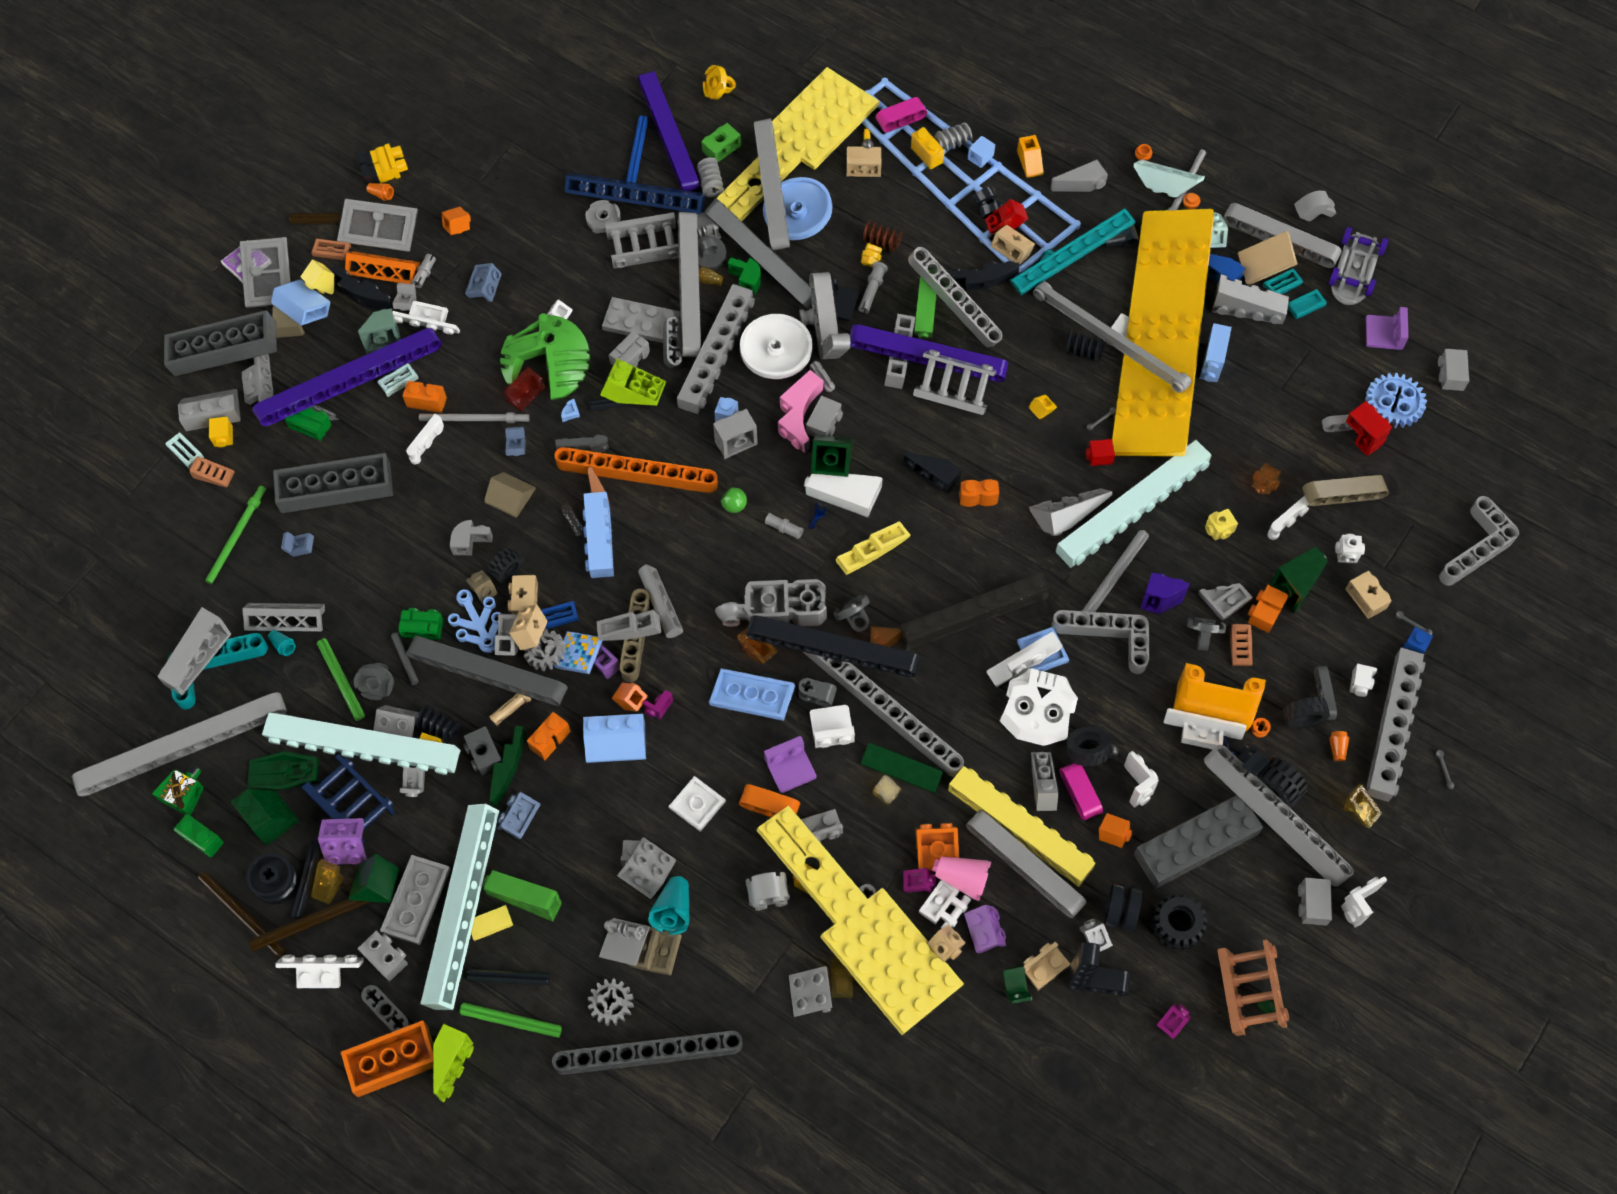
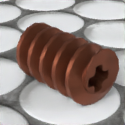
M869 220L864 229L863 241L865 243L870 241V244L873 245L876 243V246H883L884 250L889 248L890 252H894L900 244L903 232H900L897 236L896 229L890 233V227H887L884 231L883 225L877 228V223L875 222L870 226L871 221Z

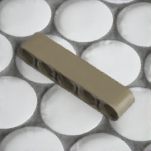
M1382 475L1313 481L1302 487L1309 506L1378 500L1389 494Z
M636 589L632 593L629 613L633 612L635 615L650 610L649 594L645 589ZM638 599H645L643 602H637ZM645 637L624 639L620 672L623 680L626 682H634L638 679ZM630 651H636L634 655L628 654ZM629 668L634 669L631 673L625 672Z

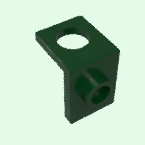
M1018 966L1003 969L1006 995L1009 1001L1014 1004L1032 1000V996L1027 990L1024 967Z

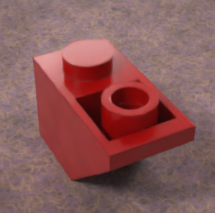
M1012 199L985 218L989 233L991 234L998 232L1006 225L1016 229L1028 220L1024 205Z

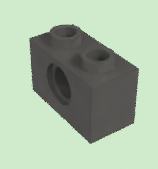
M486 726L464 736L466 743L463 746L468 755L472 753L474 759L471 760L475 772L479 770L481 775L484 776L493 772L494 763H502ZM486 749L484 754L478 755L480 750Z

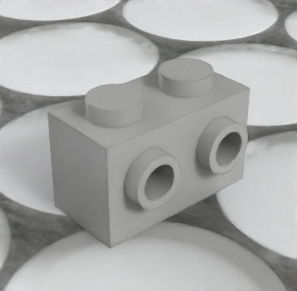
M375 931L357 949L390 982L408 965L404 959L407 955L399 947L394 949L390 945L393 941L385 933L380 935Z

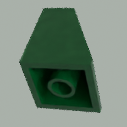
M816 434L813 439L811 474L848 477L853 438Z
M1317 547L1279 567L1271 582L1272 587L1289 595L1285 604L1293 614L1298 611L1328 562L1325 554L1319 551Z
M247 789L231 801L266 846L299 822V819L277 791Z

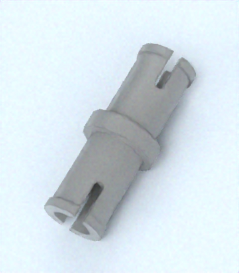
M430 254L425 255L422 264L416 269L417 273L414 279L411 281V284L414 285L418 282L415 286L416 288H422L426 277H429L430 270L436 261L434 256L430 260L432 256Z
M769 513L765 519V524L778 529L782 534L787 533L799 539L803 533L802 527L790 523L786 518L783 520Z

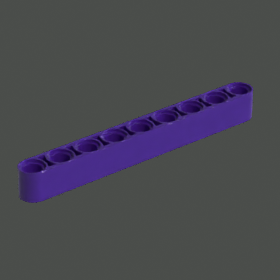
M655 71L638 75L641 90L681 190L692 191L699 189L700 185Z
M852 325L851 347L924 365L928 364L929 358L923 357V354L932 349L939 351L940 355L980 366L982 364L991 365L997 371L994 376L989 375L988 380L995 382L1005 381L1008 362L1004 359L863 325ZM936 361L935 367L945 369L947 363ZM953 366L952 371L963 374L964 368ZM971 370L970 376L981 378L982 373Z

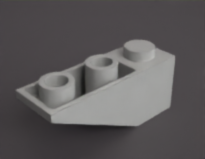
M1031 752L1036 811H1057L1058 788L1051 752Z

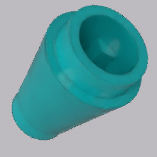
M276 630L268 634V639L280 655L288 656L293 653L296 647L293 639Z

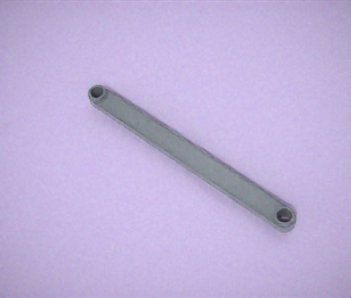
M1047 282L1039 283L1033 290V295L1039 301H1046L1169 383L1177 393H1182L1190 386L1191 379L1187 374L1178 373L1054 291Z

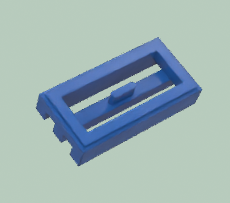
M574 601L541 610L544 615L555 613L545 617L549 621L545 629L579 620ZM572 608V610H569V611H566V612H562V613L559 612V611H562V610H566V609Z

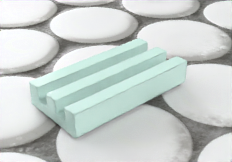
M409 363L377 382L386 396L389 397L406 387L407 381H416L419 378Z
M180 432L165 443L189 469L196 457L204 458ZM179 438L196 454L194 457L177 441ZM173 443L190 459L189 461L172 446Z

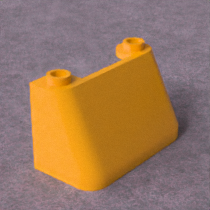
M1186 663L1178 681L1174 709L1245 724L1246 731H1248L1253 724L1266 680L1250 678L1245 682L1243 690L1204 682L1205 674L1203 669L1197 665Z

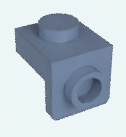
M506 428V456L525 455L526 439L524 428Z
M285 532L281 549L293 557L309 554L312 551L314 536L310 533L293 536L289 532Z

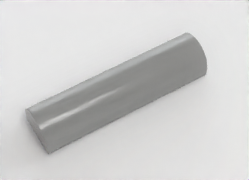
M644 565L639 569L638 573L649 594L653 608L660 617L662 629L667 638L676 637L683 633V629L657 569Z

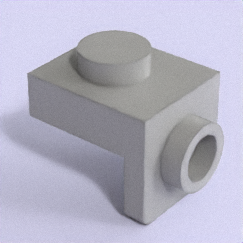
M398 283V294L393 301V309H400L401 311L410 310L412 302L416 301L415 285Z
M403 767V786L400 788V793H405V796L417 797L418 794L424 792L425 771L418 770L416 767Z

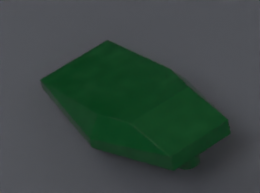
M283 751L250 760L247 788L285 790L305 785L307 782H317L319 759Z

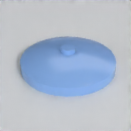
M806 177L791 178L783 181L781 184L789 240H801L815 235L824 228L832 214L833 205L827 188L819 181ZM764 202L763 216L767 224L766 209Z

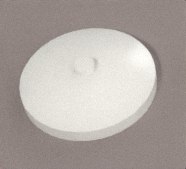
M769 314L757 318L745 328L740 340V353L745 365L755 374L769 379H783L797 374L807 365L812 354V338L808 329L799 320L784 314Z

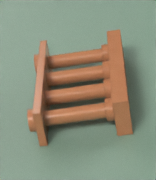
M1263 940L1264 949L1234 955L1227 948L1217 949L1232 1033L1236 1036L1246 1035L1245 1028L1249 1025L1278 1021V1025L1282 1028H1287L1286 1021H1289V1014L1287 1008L1283 1006L1274 959L1277 958V951L1275 946L1268 940ZM1266 958L1268 970L1243 975L1234 973L1233 966L1236 963ZM1270 978L1272 991L1246 996L1238 995L1237 986H1240L1241 983ZM1274 999L1276 1012L1250 1017L1242 1016L1241 1007L1243 1005Z

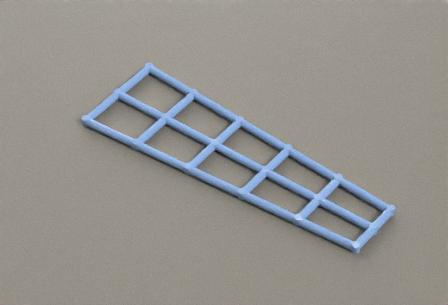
M882 78V81L870 90L865 91L876 98L874 94L886 87L904 101L911 99L910 96L889 82L887 78ZM879 100L878 109L888 108ZM927 110L926 118L941 129L948 130L949 125ZM867 118L862 122L879 142L912 172V175L916 176L1003 263L1011 260L991 247L992 241L989 237L993 234L989 233V230L983 233L955 206L957 202L971 191L978 192L983 188L979 185L997 171L1031 195L1021 203L1025 209L1038 200L1070 224L1067 229L1049 243H1046L1024 223L1021 224L1018 228L1038 244L1041 249L1019 266V273L1015 276L1024 272L1043 257L1044 251L1053 249L1080 228L1081 222L1079 220H1075L1044 197L1040 191H1036L1005 168L1001 162H997L993 158L987 162L992 167L973 181L944 156L943 164L968 185L949 200L921 172L927 168L925 162L915 167L888 140L902 129L912 137V133L916 132L914 129L906 125L882 134ZM967 140L968 144L964 146L969 149L973 143Z

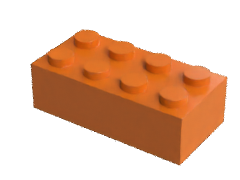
M423 1020L341 1052L352 1093L357 1097L434 1068L433 1041L429 1028Z

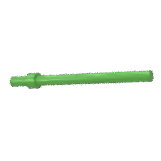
M260 485L254 496L250 497L247 503L248 507L205 580L207 583H213L255 509H258L261 503L260 499L266 491L265 487Z

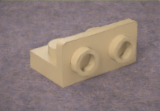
M1056 942L1052 945L1047 943L1039 950L1041 952L1036 957L1032 955L1023 962L1025 976L1037 991L1070 966L1068 960L1057 948L1058 944Z

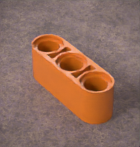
M747 784L739 805L745 809L773 817L787 806H790L795 814H797L800 802L791 797Z

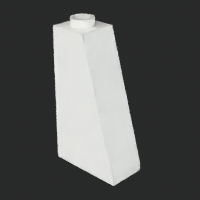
M811 474L810 477L807 476L804 487H806V495L868 517L882 488V478L849 474L848 477Z

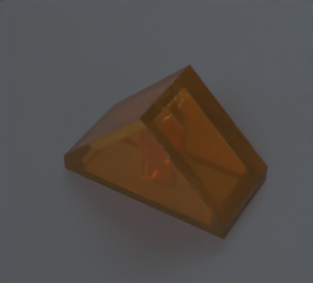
M747 627L737 636V639L750 659L764 664L778 650L772 644L748 638L746 636Z
M871 627L870 643L891 647L901 638V630L899 628Z

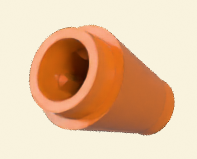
M369 183L367 185V192L383 201L391 200L394 195V189L389 184Z
M1331 732L1329 741L1333 760L1345 761L1349 743L1347 732Z

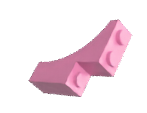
M811 370L780 396V408L786 415L778 421V433L784 439L787 438L791 441L796 449H800L804 453L810 449V439L806 434L803 424L804 417L811 402L823 391V380Z

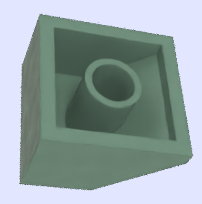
M382 309L373 312L358 331L366 354L401 340L392 309Z

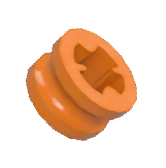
M1257 718L1251 726L1252 734L1258 738L1265 737L1271 728L1269 721L1265 718ZM1260 724L1264 726L1262 731L1258 730Z

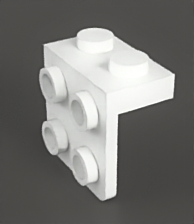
M847 705L810 711L815 748H825L839 744L846 745L854 742V726L852 727L849 707Z
M1131 751L1127 756L1124 767L1139 784L1135 787L1129 801L1135 808L1139 804L1141 806L1145 805L1151 799L1150 796L1153 795L1159 780L1157 774L1152 769H1148L1144 764L1143 758Z
M1385 876L1381 879L1378 877L1371 879L1367 882L1366 886L1363 888L1359 886L1353 889L1350 895L1344 898L1345 902L1341 908L1345 912L1344 915L1347 921L1353 924L1355 928L1361 925L1373 913L1364 898L1376 892L1387 881Z

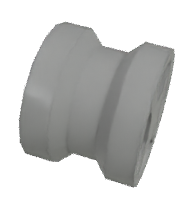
M813 308L806 311L800 309L801 323L805 327L810 324L815 326Z

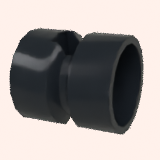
M993 186L984 188L973 195L977 206H980L979 211L982 219L987 218L1002 206L1000 200H996L998 196Z

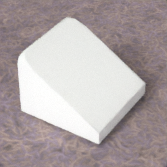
M558 299L552 305L547 315H555L567 319L572 309Z

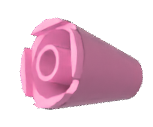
M941 856L940 860L935 859L932 871L936 872L935 876L974 900L980 901V895L983 893L988 877L987 871L991 866V862L987 860Z

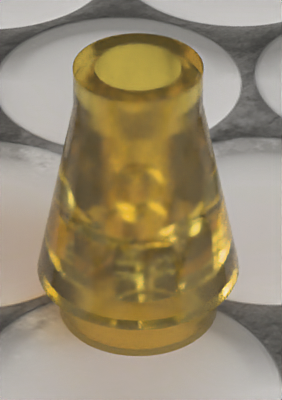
M706 266L705 268L700 267V283L721 286L724 276Z

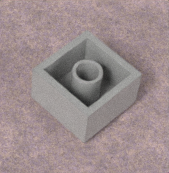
M747 409L737 411L733 415L721 418L716 423H713L715 443L724 459L758 445L757 426Z

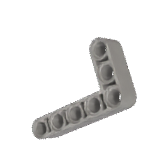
M810 273L809 284L819 357L821 360L840 358L850 349L851 342L848 333L838 334L830 273Z
M1479 497L1470 510L1472 517L1484 528L1489 536L1445 565L1439 575V579L1443 584H1455L1510 547L1518 537V528L1489 497Z
M1059 610L1054 614L1051 626L1058 634L1128 638V666L1130 671L1134 674H1141L1145 671L1149 661V622L1146 617L1132 614ZM1062 620L1065 624H1060L1057 621ZM1077 621H1081L1085 625H1079L1077 624ZM1096 623H1102L1104 626H1098ZM1115 624H1121L1123 628H1119ZM1134 625H1140L1142 629H1138ZM1135 643H1141L1142 647L1136 646ZM1135 660H1139L1143 664L1139 665L1135 663Z

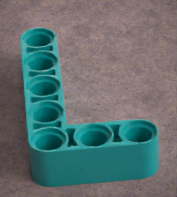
M258 633L227 639L218 650L221 654L218 656L214 655L203 670L263 656L268 651V645ZM193 683L182 696L171 689L173 700L181 709L186 710L194 706L196 699Z

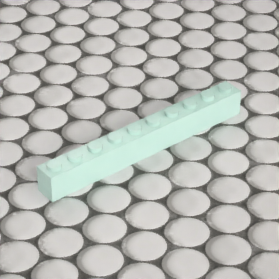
M1195 440L1187 446L1186 455L1171 458L1059 542L1056 553L1070 568L1076 564L1080 565L1087 555L1096 553L1103 543H1109L1116 533H1122L1128 527V524L1137 522L1145 511L1150 512L1157 502H1163L1169 496V493L1179 490L1186 480L1191 481L1198 471H1204L1210 465L1211 454Z
M271 712L268 713L262 733L264 737L268 738V742L280 745V742L287 743V746L298 748L299 745L305 746V749L317 751L318 748L323 749L325 753L333 755L335 752H340L342 756L353 758L356 755L360 756L362 760L372 761L373 758L378 759L380 763L388 765L391 762H395L398 766L409 768L412 765L421 771L434 769L436 773L447 775V772H455L460 749L451 744Z
M487 804L468 805L421 1000V1005L434 1010H453L499 815V810Z

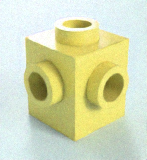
M1226 509L1219 513L1216 511L1210 514L1205 528L1208 535L1212 536L1216 541L1220 538H1228L1235 532L1238 523L1230 510Z

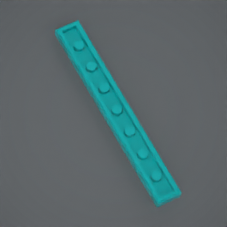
M1126 209L1121 210L1011 279V284L1020 295H1023L1039 283L1047 280L1134 225L1136 221Z

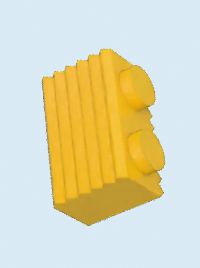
M924 127L912 133L911 149L917 153V156L925 162L929 169H933L944 162L945 150Z

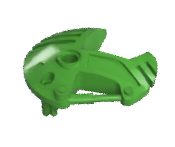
M542 313L539 315V320L529 325L528 328L514 336H507L501 351L505 358H500L501 365L505 366V369L501 368L503 377L508 385L514 386L524 360L545 354L551 400L562 399L579 387L577 383L584 380L586 376L584 371H587L589 368V364H587V361L590 360V354H587V351H590L589 345L581 330L571 321L559 316ZM539 328V332L525 335L526 333L532 332L533 330ZM554 337L552 342L547 343L549 338Z

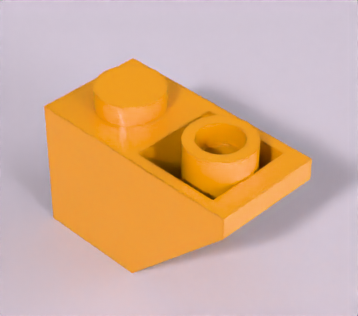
M1036 135L1019 138L1017 152L1026 178L1043 175L1041 149Z

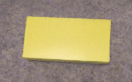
M502 906L474 918L471 931L474 941L513 926L507 906Z

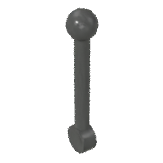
M1110 408L1107 414L1094 423L1088 424L1087 429L1091 431L1094 429V426L1110 415H1116V408Z
M1398 611L1396 613L1395 617L1397 619H1403L1406 622L1413 625L1414 627H1417L1430 635L1433 634L1431 629H1425L1424 627L1405 617L1402 611Z
M1438 750L1435 756L1440 760L1447 780L1446 787L1453 789L1455 785L1451 782L1443 759L1444 752Z

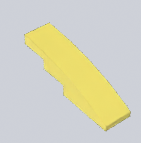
M899 521L871 534L869 539L854 545L851 551L837 556L836 562L847 575L889 552L908 539L910 534Z

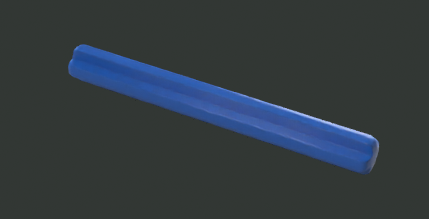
M641 115L638 118L626 181L636 183L648 123L647 116Z

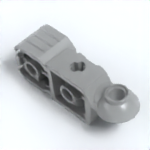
M818 579L796 580L793 583H788V580L748 582L745 587V604L727 602L718 606L715 612L719 619L723 621V625L728 627L738 626L740 620L750 622V618L753 615L790 623V619L795 625L819 626L827 619V607L825 606L826 586Z

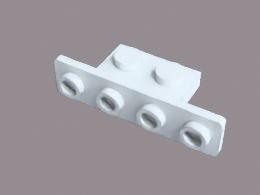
M413 301L409 315L393 311L397 323L408 322L409 325L414 327L426 326V328H431L434 331L437 329L443 330L444 333L450 335L460 333V329L456 325L445 323L448 309Z
M1051 632L987 670V674L994 685L999 687L1017 675H1021L1032 666L1040 664L1044 659L1061 650L1063 646L1054 632Z
M1170 708L1167 709L1164 718L1165 724L1183 727L1181 743L1214 749L1217 745H1223V736L1242 740L1246 731L1245 724Z
M284 955L276 962V968H296L297 988H339L341 986L340 968H358L364 961L363 957H357V955H346L345 957L325 955L323 958H316L315 955H305L303 958H295L294 955Z

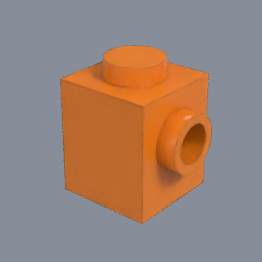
M461 207L442 212L443 228L450 235L470 230V215Z
M633 682L631 684L622 683L612 699L624 710L637 712L647 698V695Z
M1108 813L1099 828L1100 841L1120 848L1123 847L1125 842H1129L1132 835L1130 821Z

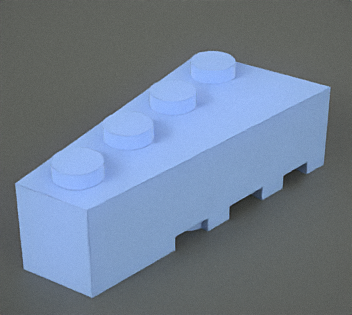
M607 492L585 493L583 520L586 521L584 537L587 538V543L584 546L585 554L588 555V560H585L586 572L590 571L591 578L614 576L611 516Z

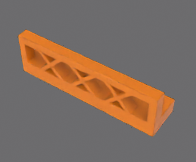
M352 251L346 253L345 270L349 275L411 284L415 277V270L420 265V262ZM351 261L357 262L361 268L358 271H350ZM369 264H373L378 271L370 274L366 267ZM386 267H391L395 274L387 277L382 270ZM404 269L410 270V280L403 279L400 272Z

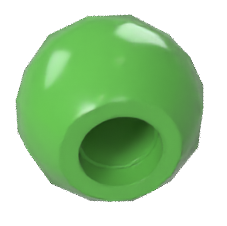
M732 487L722 497L721 504L726 511L738 513L745 508L747 497L743 490Z

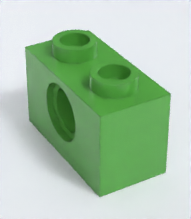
M726 123L701 141L702 152L708 158H715L719 162L741 146V135Z

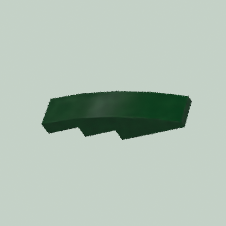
M515 726L513 745L505 744L502 763H494L489 800L492 807L498 806L516 773L526 734L523 726Z

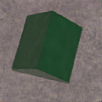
M373 855L358 865L349 900L390 903L399 868L379 855Z

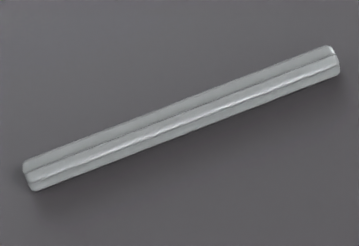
M1140 530L1082 611L1096 612L1148 539L1149 534L1145 530Z

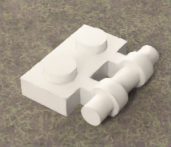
M941 880L923 904L919 913L935 925L940 918L944 920L945 923L941 929L948 924L954 928L961 913H965L971 899L964 895L959 900L956 898L959 890ZM952 904L955 906V909L949 915L945 911Z

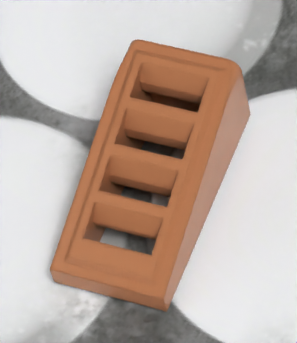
M196 457L190 468V474L193 478L226 488L235 473L232 469L200 457ZM225 473L223 479L220 480L222 474Z
M589 467L588 477L591 493L605 492L593 468Z
M1233 624L1229 630L1232 666H1252L1251 625ZM1236 640H1245V642H1237ZM1237 648H1246V650H1237ZM1237 655H1246L1247 658H1237Z

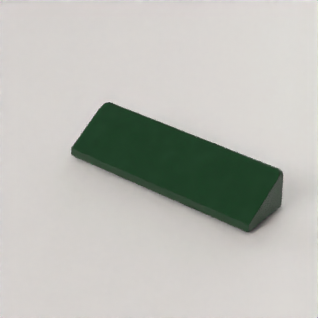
M868 743L861 765L932 793L936 792L943 771L872 743Z

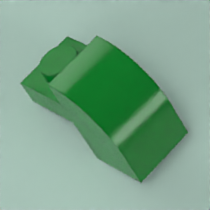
M730 258L728 262L729 273L740 277L739 286L753 290V295H756L761 285L759 264L752 258H749L747 263L740 259Z

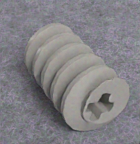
M962 123L961 126L949 127L948 130L943 129L942 132L937 131L934 138L942 148L944 147L945 151H949V145L952 149H955V143L958 147H961V141H963L964 145H967V139L970 142L973 140L971 129L967 123Z
M712 157L701 160L697 165L702 191L707 197H717L724 191L718 161Z

